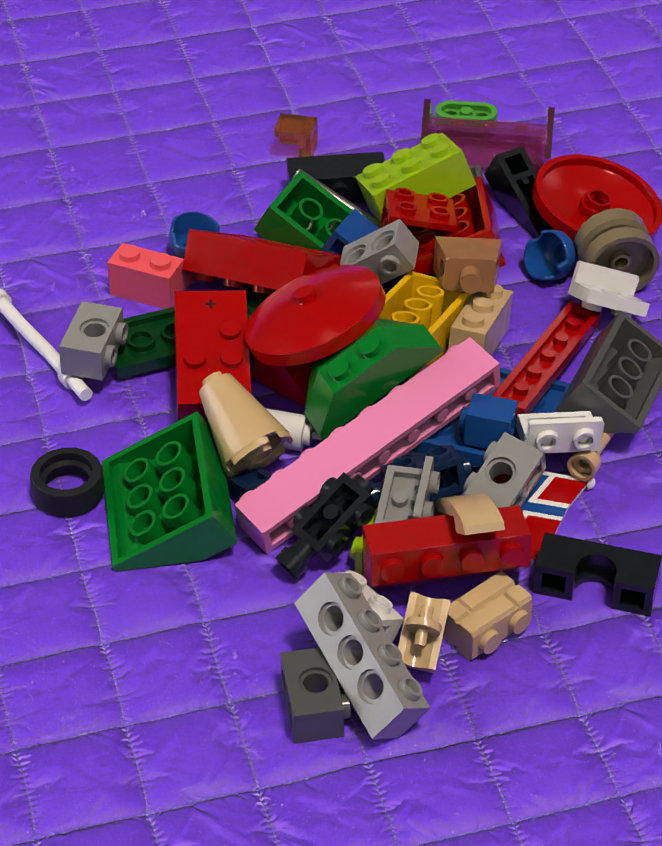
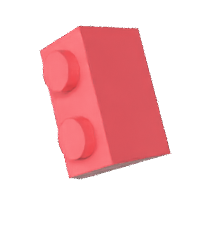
M125 243L119 246L107 262L110 295L162 309L174 307V291H187L195 280V272L182 270L183 258Z

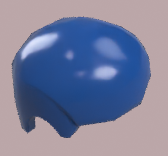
M184 212L172 219L169 244L174 254L184 259L189 229L220 232V226L209 215L200 212Z
M542 230L538 238L527 241L523 256L525 270L532 279L541 281L560 280L571 271L575 263L576 251L574 243L563 231Z

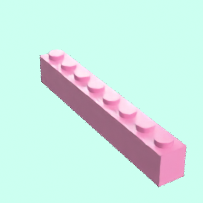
M471 337L459 345L452 346L446 351L444 356L431 365L422 367L413 378L403 385L394 387L386 397L375 405L364 408L358 417L344 427L336 428L320 444L314 448H308L289 466L277 470L265 483L255 490H250L242 495L239 501L234 504L238 525L266 554L270 553L294 535L291 529L295 526L293 520L296 513L302 507H312L321 497L320 489L326 480L331 477L338 479L343 472L352 479L356 474H359L367 482L382 472L381 466L393 463L395 459L404 456L458 417L463 406L469 407L474 393L488 395L500 386V363Z

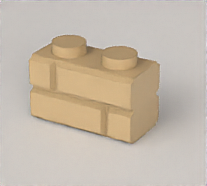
M500 571L450 603L443 639L452 647L456 646L457 651L469 661L483 652L490 654L498 648L504 638L513 632L520 634L529 626L532 619V596L519 584L515 585L514 580L503 571Z

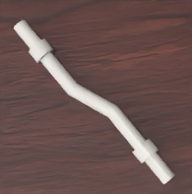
M0 288V313L58 373L59 381L66 389L73 390L82 401L89 400L93 392L83 381V377L61 373L60 354L12 305L11 297L4 289Z

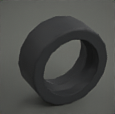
M79 448L52 450L39 457L31 468L30 481L34 501L37 507L47 514L57 517L78 516L95 508L103 498V469L98 458L89 451ZM64 475H78L88 479L81 486L72 489H55L47 485L53 479Z

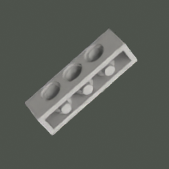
M324 572L294 604L372 739L399 738L430 709L428 702L423 696L422 687L412 677L404 664L400 650L391 642L382 627L380 616L372 610L363 595L362 586L351 573Z

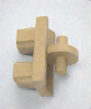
M410 592L398 649L402 654V660L407 668L435 673L451 600L430 598Z

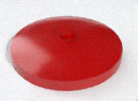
M572 154L551 159L540 168L533 185L532 197L540 215L551 227L565 232L573 241H575V236L584 222L591 216L607 209L622 208L635 212L643 219L652 239L657 234L662 222V204L652 187L630 169L601 157Z
M338 265L313 271L285 284L268 296L254 310L245 327V340L253 356L258 361L267 365L295 366L316 361L351 344L374 324L384 308L385 291L378 276L366 267Z

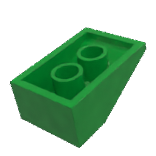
M300 170L267 208L254 230L266 240L323 251L322 247L334 230L353 210Z

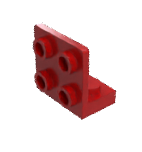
M407 188L386 189L379 228L401 219L406 227L408 225L456 232L457 219L454 203L446 195L441 193H430L429 195L416 194Z

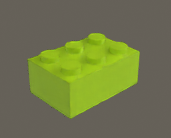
M443 133L430 134L424 137L420 144L410 149H400L392 155V158L381 164H371L363 169V173L355 176L369 210L379 221L381 219L386 189L407 188L416 194L429 195L430 193H441L451 198L476 185L462 149Z

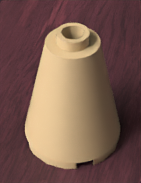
M218 371L210 374L202 381L203 387L200 389L199 395L223 470L228 477L237 475L239 471L247 468L251 470L257 467H266L286 451L283 446L285 441L292 444L293 439L289 431L230 373L222 374Z

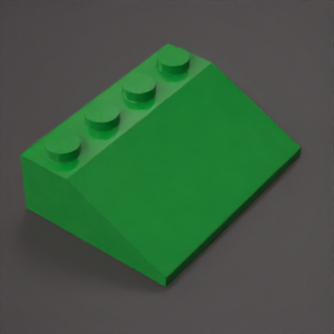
M198 411L102 460L112 567L117 572L201 561L237 544L226 472L223 470L210 426Z

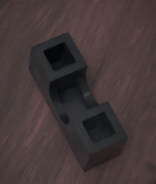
M545 532L535 563L533 593L572 601L574 591L580 584L598 582L606 585L613 593L611 609L651 617L659 583L662 555Z

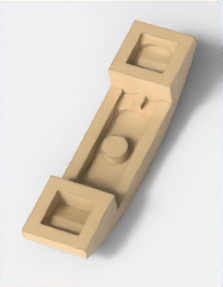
M484 493L439 498L434 504L433 516L447 514L454 516L456 533L471 535L505 530L504 520L497 506Z

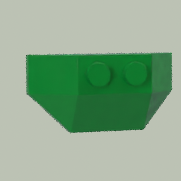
M378 318L363 335L351 344L331 355L312 361L304 414L320 438L324 440L336 428L346 424L364 408L373 404L443 352V349L424 325Z

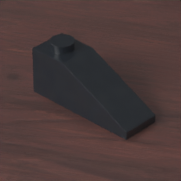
M521 146L495 155L484 175L498 201L536 239L541 235L540 232L542 230L549 231L555 229L543 219L534 204L532 189L538 172L526 150Z

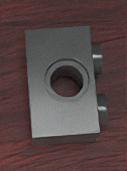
M318 647L280 653L281 683L294 744L344 737V719L351 718L350 701L346 693L340 694L339 687L342 686L321 649Z

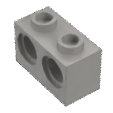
M398 219L345 245L340 265L366 267L378 276L381 284H384L415 269L419 242L401 219Z

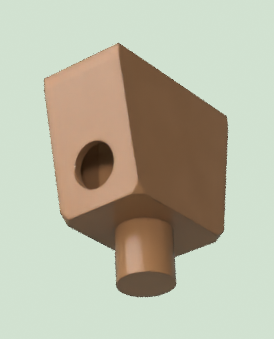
M435 236L433 271L442 288L446 291H461L469 294L494 292L499 275L502 239Z

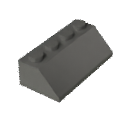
M620 311L594 340L556 410L559 412L591 411L593 417L603 418L604 433H637L641 429L662 386V342L624 312Z

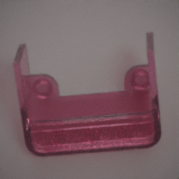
M424 99L421 140L430 134L443 133L462 149L469 166L479 164L482 170L488 168L495 155L523 146L536 171L539 172L540 168L551 160L555 107H548L547 125L433 117L431 99Z

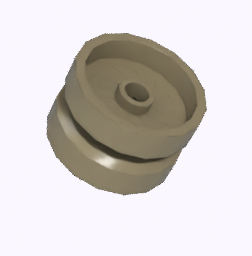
M616 208L599 212L584 222L575 236L574 247L579 261L639 276L636 291L641 290L647 285L659 268L660 256L643 219L631 210Z

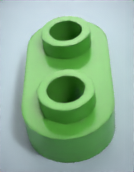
M449 100L439 103L435 108V122L446 130L466 129L485 132L497 124L498 110L489 103Z

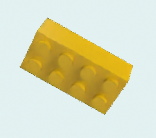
M409 271L385 295V305L378 318L424 325L443 349V352L424 366L431 365L444 356L448 350L450 328L473 294L461 291H446L442 288L437 277ZM419 370L414 372L407 379L413 378Z

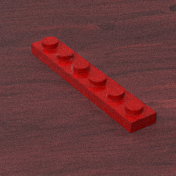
M569 301L492 396L518 401L517 414H529L600 324L603 311H592L581 307L579 303Z

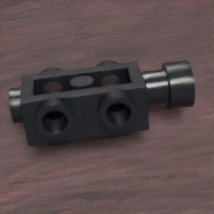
M343 472L338 479L331 477L326 480L320 489L321 497L312 507L304 506L296 513L293 520L295 526L291 531L297 537V540L290 548L285 546L275 557L276 561L296 579H299L309 568L307 563L314 555L327 564L333 556L339 555L346 548L349 538L358 528L363 527L362 525H367L373 518L375 510L378 508V504L371 495L374 488L359 474H356L352 479Z

